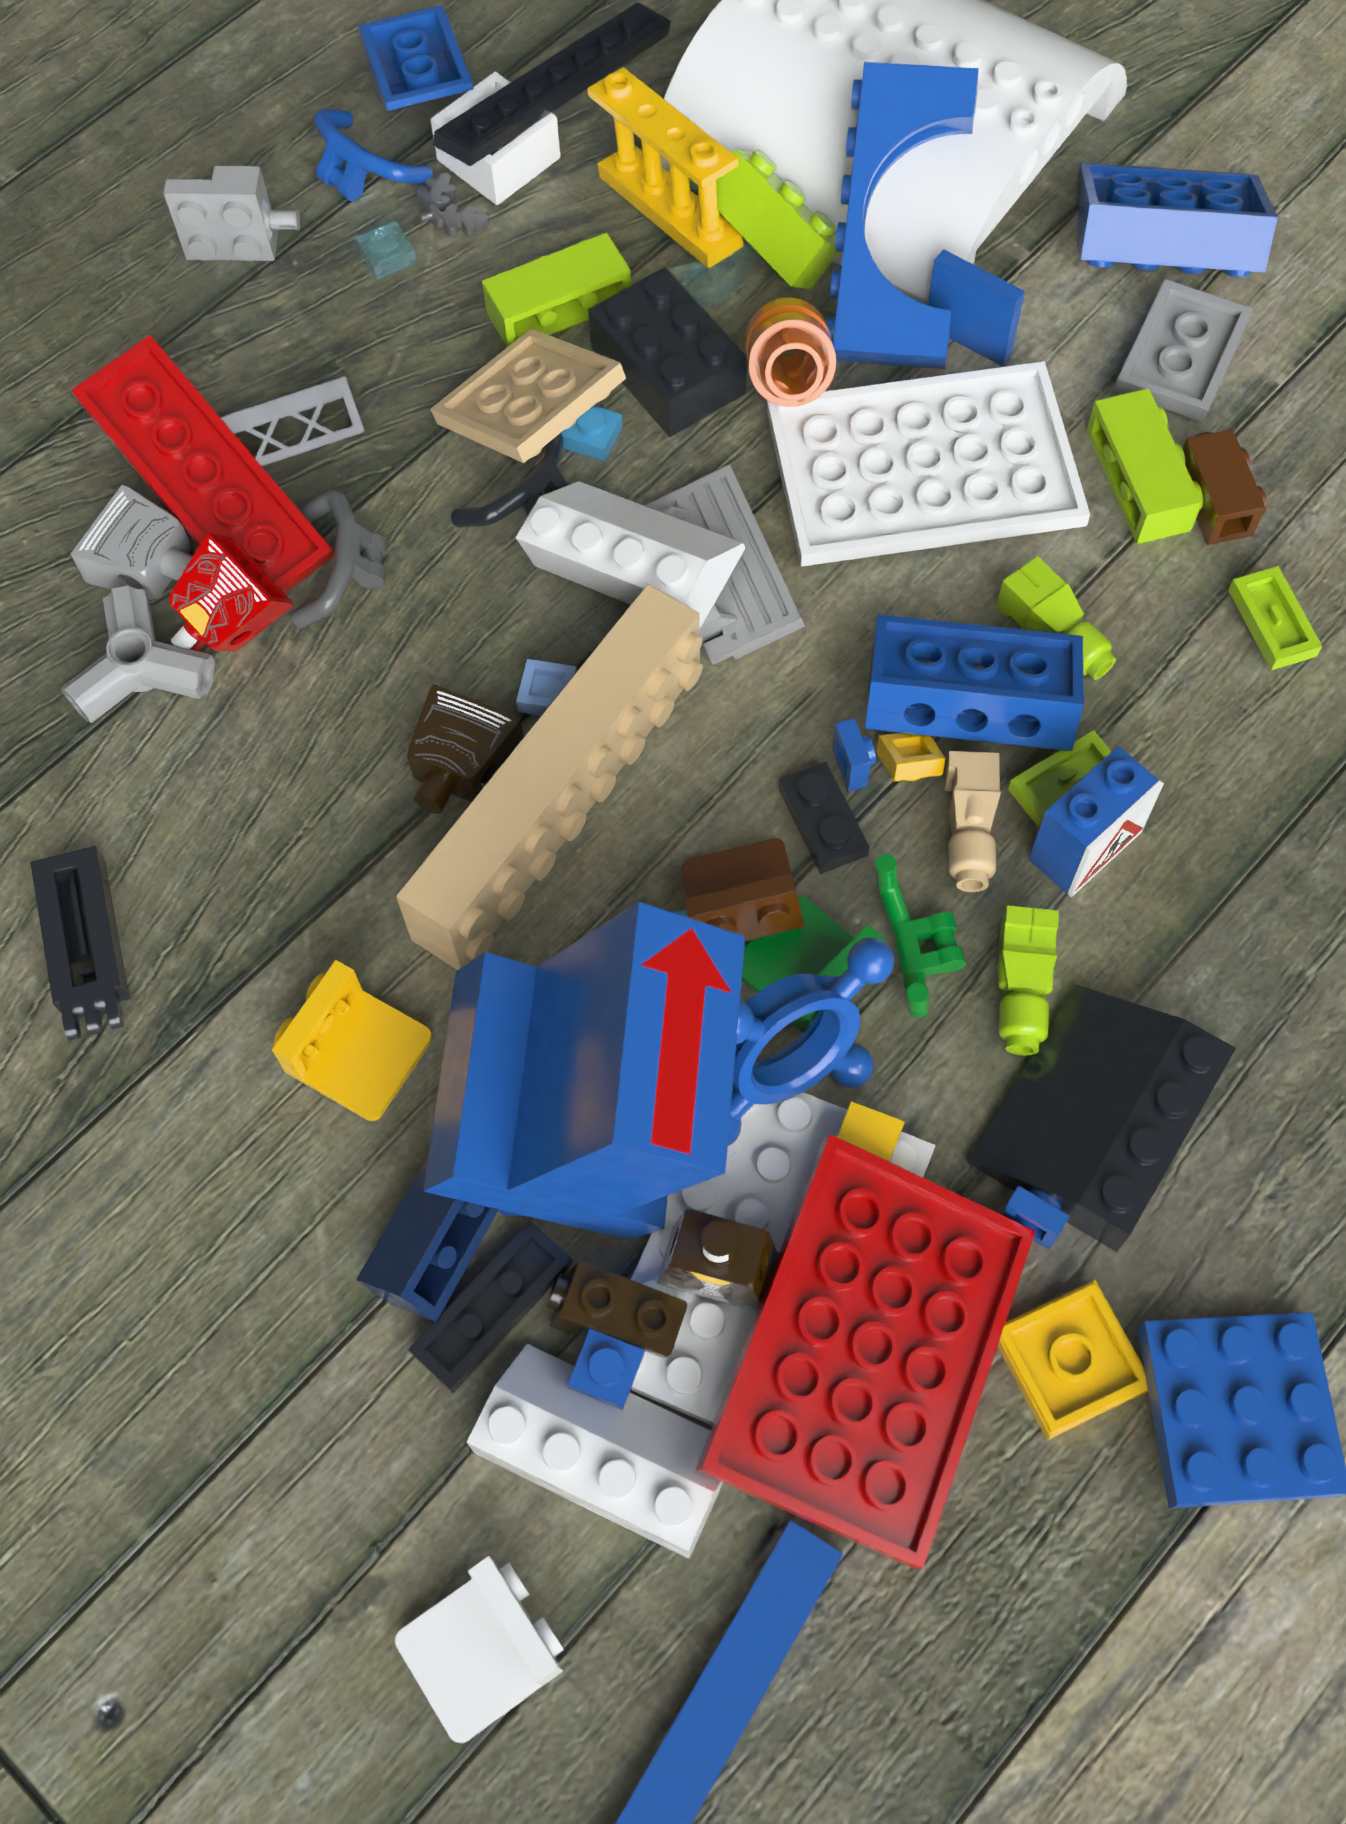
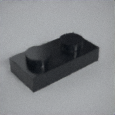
M827 762L779 779L778 789L820 874L868 856L870 847Z

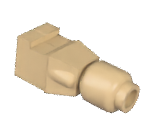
M949 751L944 775V791H952L948 813L952 834L948 843L949 873L956 880L958 889L965 892H979L988 888L989 879L996 873V843L990 832L1001 795L999 753Z

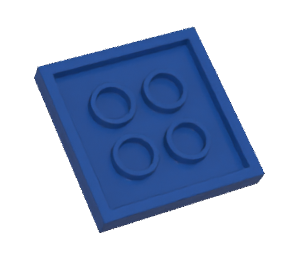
M1313 1312L1144 1321L1137 1326L1169 1509L1346 1496V1466Z

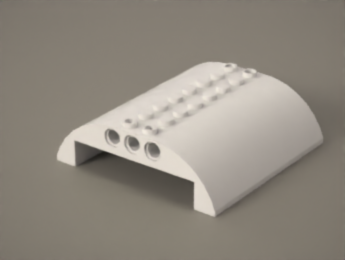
M721 0L700 27L683 55L669 84L664 100L731 153L736 148L752 153L757 149L766 154L777 166L774 173L783 182L788 180L796 185L807 197L804 204L813 213L817 211L825 215L837 228L838 222L847 221L848 205L841 204L843 175H852L854 157H846L847 134L849 127H857L859 110H852L851 108L854 79L862 80L864 62L979 68L973 134H956L936 138L906 153L883 176L874 191L867 210L865 239L876 266L895 288L913 300L928 305L934 260L944 249L974 265L976 250L1083 117L1089 114L1103 122L1125 96L1127 76L1124 67L1120 63L984 0ZM661 156L662 167L670 173L669 161ZM689 178L690 189L698 192V185ZM840 252L833 262L842 266L843 252Z

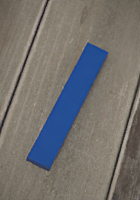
M790 1520L616 1824H692L843 1556L842 1552Z

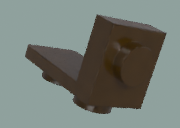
M579 1260L567 1276L557 1275L546 1307L555 1310L549 1325L553 1328L572 1334L579 1326L593 1329L641 1348L646 1352L667 1358L673 1352L687 1310V1302Z

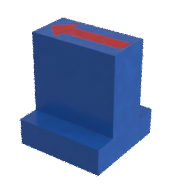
M637 902L538 967L484 952L456 971L423 1192L630 1241L664 1229L668 1195L726 1172L745 936Z

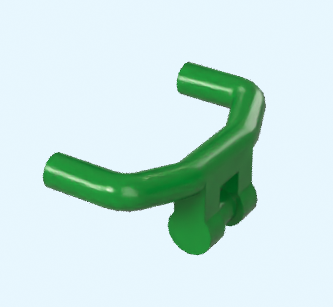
M881 854L875 861L877 886L897 949L904 979L907 1009L912 1017L920 1019L929 1012V990L926 986L925 976L958 971L966 966V960L962 947L957 946L954 934L958 929L953 913L940 912L929 917L911 920L898 882L897 861L891 854ZM933 939L936 951L921 954L918 942Z

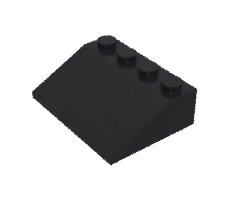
M1076 984L1049 1027L1047 1038L1039 1044V1052L1032 1055L968 1160V1164L1014 1191L1020 1186L1027 1191L1037 1189L1050 1195L1060 1204V1210L1070 1216L1067 1223L1118 1252L1134 1230L1236 1048L1185 1019Z

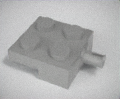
M214 166L212 180L166 179L164 196L186 260L275 261L279 235L278 229L300 230L299 210H272L260 166Z

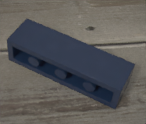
M427 1156L356 1280L390 1305L437 1322L499 1209L423 1192L428 1163Z

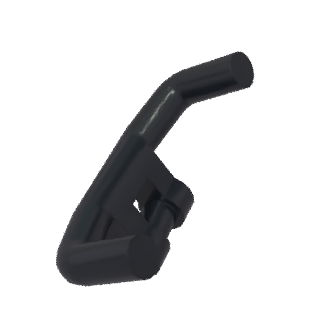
M562 433L558 434L542 448L539 459L513 489L485 506L454 509L451 514L453 525L457 528L488 526L502 520L522 506L528 517L539 497L543 495V490L547 494L568 486L569 484L566 483L557 468L563 448Z

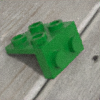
M799 896L798 901L805 927L751 940L744 947L742 981L758 993L768 985L792 975L841 976L848 969V953L856 942L864 938H877L882 941L885 938L870 925H867L854 938L809 899ZM819 1010L799 1017L791 1023L804 1034L815 1020Z

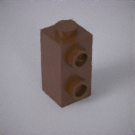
M1233 429L1215 433L1203 432L1194 437L1186 438L1183 446L1185 466L1192 481L1198 482L1203 493V506L1199 510L1196 520L1206 545L1253 536L1262 515L1266 512V495L1263 488L1256 485L1250 471L1248 452L1244 447H1240Z

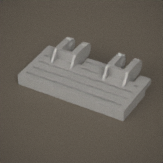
M730 464L645 505L651 509L744 543V552L711 608L712 611L709 612L700 628V636L703 639L702 643L723 633V635L703 644L712 665L731 656H734L735 660L805 627Z

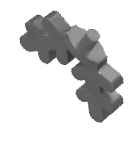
M442 173L437 180L427 178L426 189L419 188L417 190V199L422 204L424 212L418 215L421 223L430 221L434 226L444 227L450 236H456L458 228H461L467 236H473L475 229L484 230L488 227V216L483 213H475L473 206H467L463 212H458V206L450 204V199L455 198V186L451 184L450 174Z

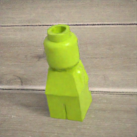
M1039 556L1002 581L996 608L1006 618L1011 616L1020 625L1022 630L1083 636V676L1089 675L1093 680H1097L1113 667L1116 657L1111 653V642L1092 623L1088 621L1081 622L1084 613L1069 583L1066 584Z
M1007 905L1002 917L999 931L998 963L996 965L998 986L1003 994L999 1007L998 1031L999 1036L1006 1041L1005 1050L1011 1054H1037L1039 1052V1043H1042L1048 1036L1049 1003L1044 996L1053 990L1054 966L1058 956L1056 955V936L1059 910Z

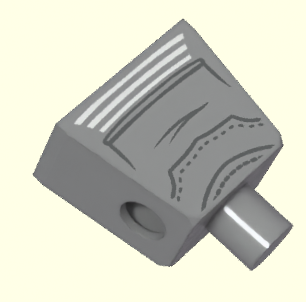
M125 485L120 486L71 552V556L85 582L107 589L126 585L136 589H145L150 600L159 598L172 579L178 581L193 557L190 555L192 546L182 523Z

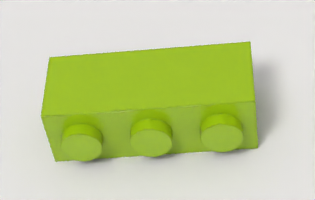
M735 148L732 153L738 157L739 166L716 179L718 211L791 287L812 289L840 253L836 252V236L834 235L837 230L836 226L825 215L817 211L813 213L804 204V201L807 199L806 195L788 180L783 182L774 173L777 166L766 154L757 149L752 153Z
M606 232L482 280L486 313L506 347L510 346L529 329L551 335L589 320V308L631 286V270Z
M1149 388L1096 400L1086 432L1136 544L1191 532L1199 510L1203 506V493L1198 482L1192 481L1185 466V455L1181 445L1174 443L1168 430L1167 416L1163 407L1157 406Z

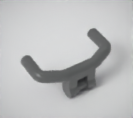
M335 489L321 493L299 508V511L309 523L332 511L337 522L335 563L327 584L318 598L296 609L291 614L294 625L300 629L313 624L333 612L342 600L351 578L356 580L361 587L368 589L380 588L385 582V568L381 561L386 555V538L378 533H372L357 524L347 497L341 491Z

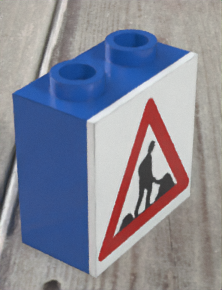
M1118 746L1045 812L1029 861L1070 897L1074 896L1142 833L1164 783Z

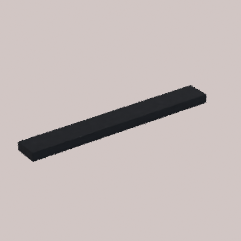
M635 3L435 130L433 146L471 167L585 91L588 87L668 36L671 21L640 3Z

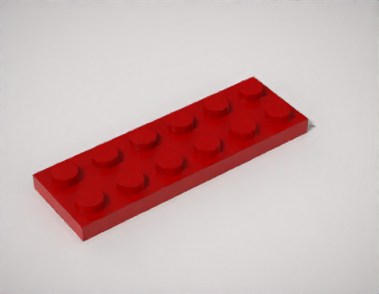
M151 335L71 390L77 402L172 515L182 523L184 529L198 546L208 533L233 537L284 593L288 592L334 557L331 547Z

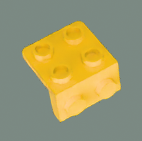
M335 960L326 974L320 973L312 981L306 994L307 1001L294 1018L289 1017L282 1023L274 1039L275 1046L272 1048V1052L284 1072L362 1118L368 1121H376L382 1117L430 1046L432 1034L427 1026L363 991L355 971Z

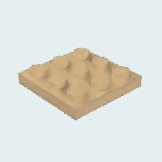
M529 329L430 410L438 425L525 463L528 459L538 455L542 448L563 430L573 426L576 420L593 405L604 400L610 394V391L626 379L621 363L537 330Z

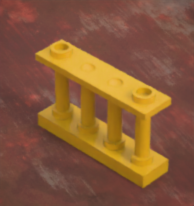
M624 67L588 87V96L614 118L618 149L617 152L598 163L599 177L708 269L743 248V236L718 212L716 179L739 166L738 157ZM634 134L641 139L642 150L635 145ZM661 156L669 161L670 173L662 167ZM689 178L698 185L699 196L690 190Z

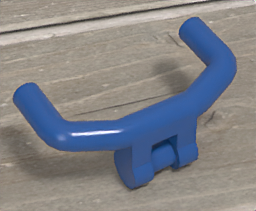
M321 109L314 115L315 127L327 143L322 160L317 166L316 176L326 185L336 186L339 194L347 200L355 201L362 195L368 171L405 184H426L427 178H433V172L429 166L404 165L369 152L339 131L337 128L349 129L352 126L353 117L349 111ZM344 161H347V165L344 171L343 164Z

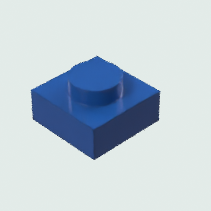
M855 718L835 723L832 750L846 788L849 792L867 787L870 768L876 764L873 743L868 735L861 736Z
M1020 1186L1017 1187L1002 1214L1035 1230L1033 1240L1049 1250L1070 1217L1060 1210V1204L1050 1195L1037 1189L1027 1191Z
M589 1329L567 1388L623 1410L645 1350Z

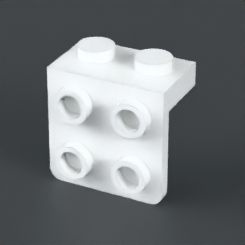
M490 1556L468 1570L472 1577L470 1581L402 1628L395 1638L397 1649L450 1738L458 1743H464L473 1738L563 1672L555 1656L564 1649L544 1617L533 1623L520 1601L529 1596V1593L510 1563L499 1569Z

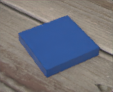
M943 249L934 260L928 306L951 310L949 336L951 340L1003 367L1012 355L1025 291Z

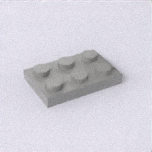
M1164 279L1117 379L1114 392L1126 394L1149 388L1157 406H1162L1163 409L1204 422L1247 326L1253 308Z

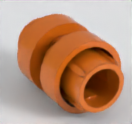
M780 298L763 305L751 318L745 333V350L750 377L757 391L768 401L785 407L802 406L821 396L830 385L836 369L835 350L827 324L821 313L804 300ZM789 349H799L792 354L780 355Z

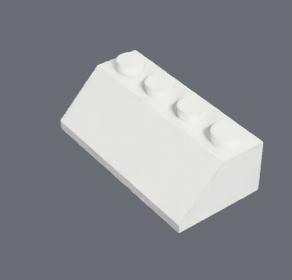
M580 481L540 496L516 536L517 541L535 567L630 605L649 584L699 612L700 628L745 550L744 543Z
M526 1344L494 1386L467 1440V1444L474 1454L689 1559L723 1482L696 1470L710 1430L632 1393H629L622 1410L569 1389L567 1385L575 1366Z

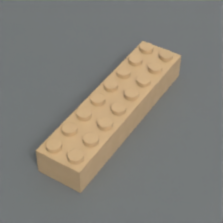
M649 584L644 588L397 894L396 898L411 941L456 970H459L489 950L494 938L493 933L504 919L510 921L515 917L525 900L524 893L535 879L541 881L547 876L554 865L555 853L566 840L572 841L578 836L585 824L586 814L596 801L601 803L609 796L615 785L618 772L626 763L631 765L637 760L644 748L645 738L654 726L661 727L665 724L672 713L674 701L683 689L689 691L698 681L703 665L700 663V647L703 639L700 636L699 612Z

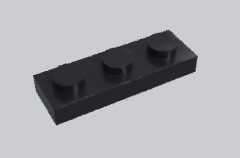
M529 1221L439 1316L437 1322H434L408 1349L409 1352L450 1392L454 1393L553 1286L557 1275H563L573 1264L572 1258L536 1225Z

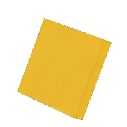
M1096 1280L1005 1322L997 1347L1046 1440L1148 1391L1144 1367Z

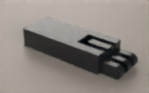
M95 845L30 862L52 1002L62 1014L67 1039L71 1041L81 1038L79 1018L85 1017L90 1035L103 1032L100 1012L104 1011L107 1012V1020L112 1029L124 1027L121 1001L129 1000L130 997L105 859ZM93 959L94 966L80 969V974L85 984L75 986L72 965Z

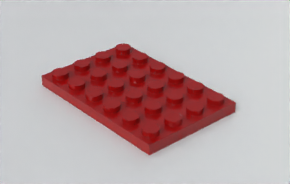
M832 1134L824 1137L696 1470L913 1569H923L1036 1231Z

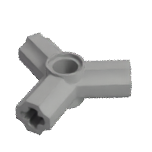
M126 585L112 588L111 593L103 598L109 636L106 654L60 688L75 710L87 722L92 723L133 691L146 692L156 688L200 699L203 695H208L214 682L215 661L211 654L157 642L147 592L145 589H136Z

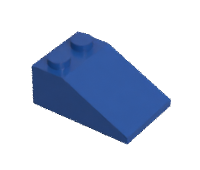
M442 5L358 25L368 70L376 94L387 111L474 90L470 74Z

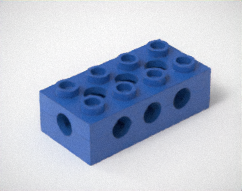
M877 614L865 729L1044 749L1073 750L1084 707L1083 636Z

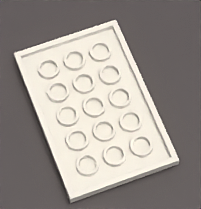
M1045 361L825 391L814 401L797 407L780 406L767 400L768 421L801 567L1084 527L1088 524L1090 517L1089 508Z
M804 1092L778 1103L754 1104L741 1118L739 1137L727 1148L725 1174L668 1195L665 1228L651 1234L631 1280L685 1300L687 1302V1310L672 1354L667 1358H662L645 1351L631 1391L713 1426L756 1311L657 1284L673 1226L685 1209H693L768 1231L779 1254L821 1142L829 1134L838 1136L848 1110ZM901 1132L890 1162L920 1177H924L936 1145Z

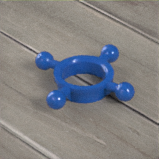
M864 938L856 942L848 953V969L841 976L792 975L768 985L747 1002L740 999L728 1146L733 1144L739 1137L741 1118L754 1104H773L790 1099L818 1083L830 1072L837 1083L849 1088L859 1087L870 1079L874 1068L872 1056L861 1045L853 1044L860 1026V1014L851 999L865 984L880 983L891 974L894 967V955L891 948L884 941L877 938ZM819 1010L810 1027L793 1044L770 1058L755 1062L764 1046L781 1029L799 1017Z

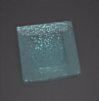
M396 221L355 237L357 249L376 280L417 263L415 250Z

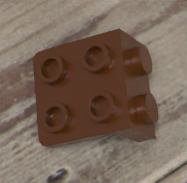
M772 838L691 858L683 863L682 872L688 899H685L688 918L745 936V941L805 927L785 845L781 839Z

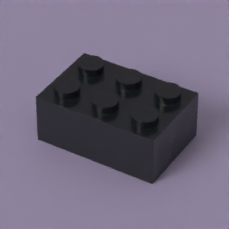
M666 267L588 309L591 348L597 354L621 363L626 376L622 383L669 437L674 436L746 394L747 356Z

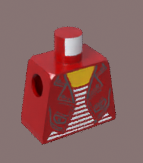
M208 533L169 595V604L185 620L184 624L171 637V642L174 646L198 652L206 644L215 651L235 652L290 610L294 603L233 537Z

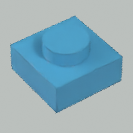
M593 405L576 420L573 426L563 430V448L605 462L623 428L622 414Z

